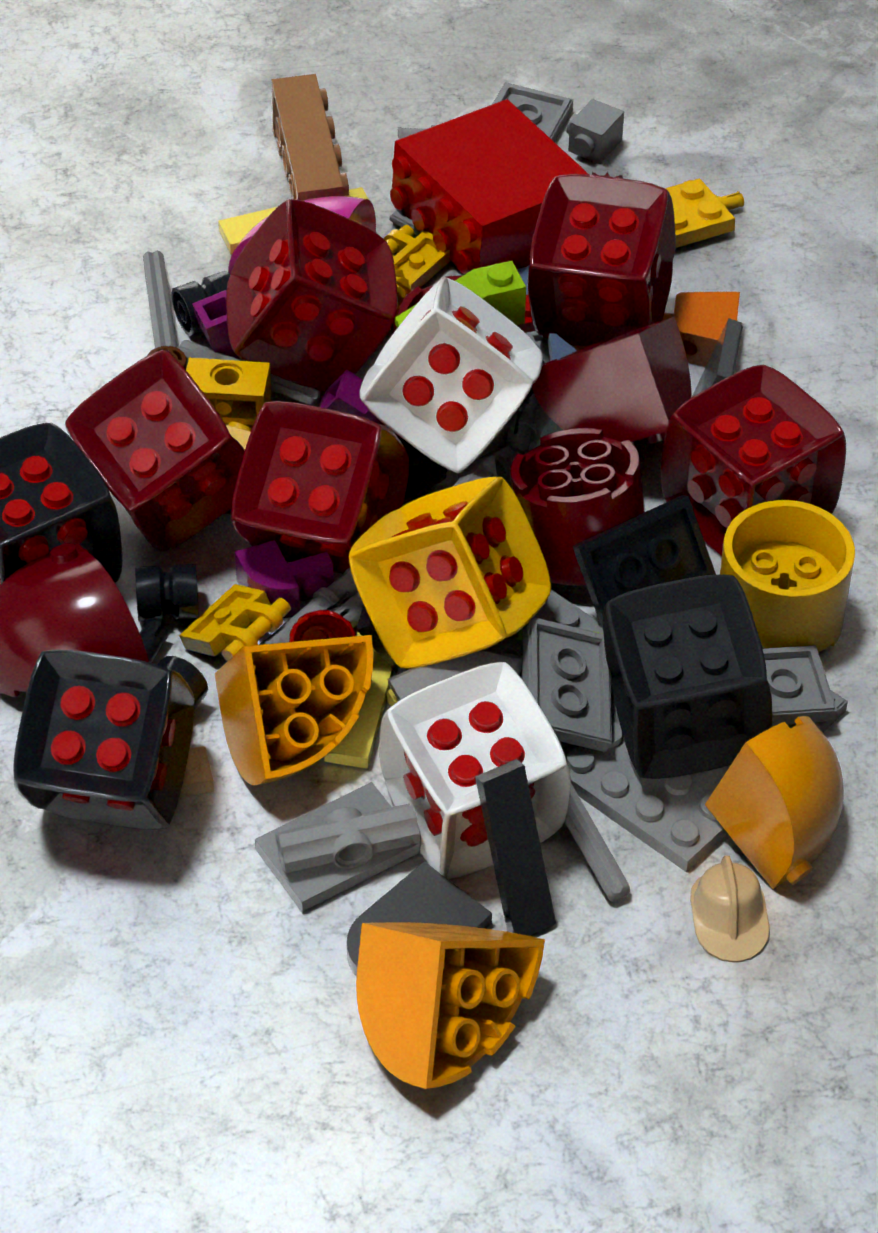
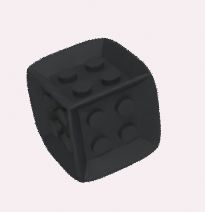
M705 575L633 590L619 595L606 603L603 612L606 661L612 675L613 697L624 741L633 767L640 778H672L730 766L745 742L772 727V695L767 681L765 657L749 603L735 576Z

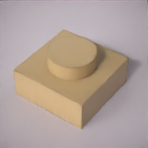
M205 746L189 750L180 797L214 792L213 777Z

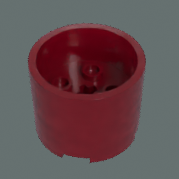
M576 428L540 437L539 446L530 450L525 455L517 454L512 462L511 478L513 491L538 541L546 561L550 581L562 585H586L572 546L645 512L640 461L636 447L628 439L620 442L612 438L603 437L602 429Z

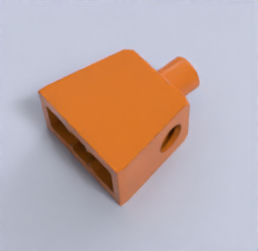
M680 292L676 295L674 314L664 313L663 320L675 317L688 363L706 367L728 318L737 321L740 292Z

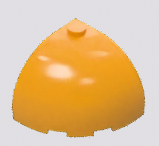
M372 635L244 646L215 673L222 723L228 748L238 772L247 783L259 785L290 777L325 757L345 738L360 716L358 714L363 705L366 692L370 689L373 672Z
M808 716L797 717L794 721L796 725L793 728H790L784 721L745 742L705 803L708 810L773 890L787 880L791 885H794L813 870L811 864L822 854L831 841L842 813L844 786L840 763L826 736Z
M411 922L362 923L356 979L357 1004L364 1033L381 1064L403 1082L424 1089L441 1087L456 1082L472 1073L471 1066L485 1054L493 1056L516 1027L510 1022L518 1010L522 998L530 1000L541 966L545 939L459 925Z

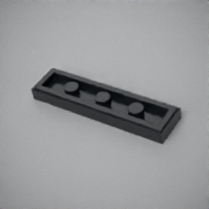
M515 759L477 775L475 779L507 932L530 936L555 925L556 920L525 765Z

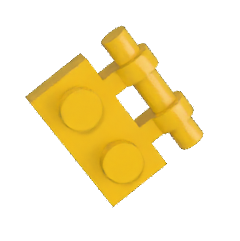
M404 225L399 230H392L384 237V240L388 243L392 255L397 253L393 256L395 270H403L404 276L408 279L413 290L417 286L421 288L451 261L449 259L450 250L446 252L438 251L433 242V234L425 230L414 238L415 233L412 227Z
M234 584L179 636L185 649L211 656H216L222 652L223 657L228 661L242 647L258 645V641L267 632L273 633L283 624V617L291 610V607L283 598H278L270 605L265 591Z

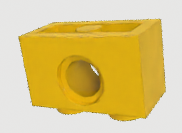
M189 357L186 371L209 399L224 423L238 422L244 425H253L264 403L270 402V363Z

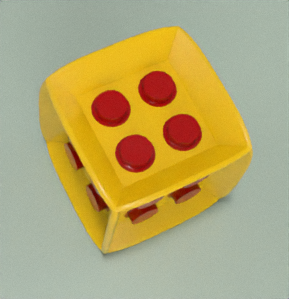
M503 477L476 479L415 499L378 520L354 543L349 553L351 573L361 600L384 648L400 668H418L441 663L484 650L520 631L543 607L551 592L548 568L538 541L517 496Z

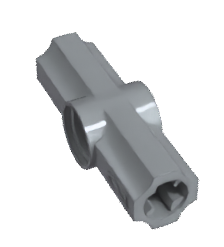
M410 804L361 814L356 808L343 807L327 814L322 823L275 833L279 860L285 873L333 862L339 868L354 869L367 863L372 858L373 853L420 843L416 813L413 805Z

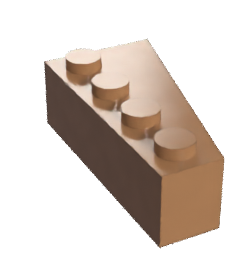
M316 74L272 79V132L274 137L278 139L277 149L279 156L283 158V169L285 176L288 177L292 199L302 201L319 197L349 195L347 174L339 172V167H342L341 149L339 144L333 145L332 139H335L334 120L332 116L326 117L325 111H328L327 92L325 88L319 89Z

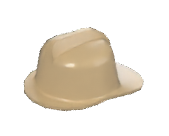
M724 856L721 863L707 869L691 888L690 902L694 929L699 944L708 954L722 961L741 962L752 959L760 953L768 941L769 922L766 902L754 872L746 866L732 863L730 856Z

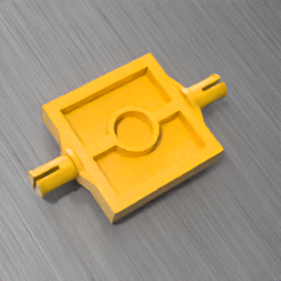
M700 178L665 188L670 193L673 202L676 234L675 248L735 231V217L729 210L744 206V197L740 191L720 197L713 194Z

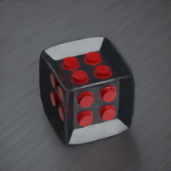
M53 423L32 425L0 437V585L22 566L50 554L54 547L67 543H78L101 563L114 583H116L120 579L123 566L119 517L109 489L94 465L70 436Z
M75 650L42 651L30 678L17 735L13 763L14 787L16 791L31 806L64 817L136 829H167L177 808L190 750L194 721V695L191 688L178 672L146 661Z

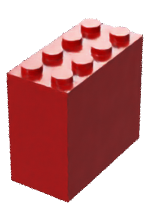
M505 99L396 140L394 158L392 160L393 178L390 198L397 210H405V216L412 220L417 230H426L433 234V242L438 251L446 252L450 250L449 259L462 274H466L476 268L507 261H513L516 269L530 265L532 239L545 193L554 177L560 175L590 174L513 103Z

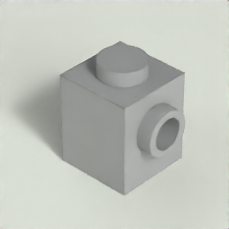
M591 99L568 122L566 133L569 135L568 151L601 164L622 141L624 111Z

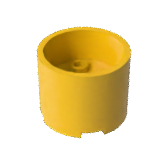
M774 500L759 503L744 510L733 519L724 537L720 575L735 576L740 583L749 603L762 649L816 645L819 653L828 646H834L837 643L843 629L854 565L855 546L849 531L835 516L822 508L800 501Z

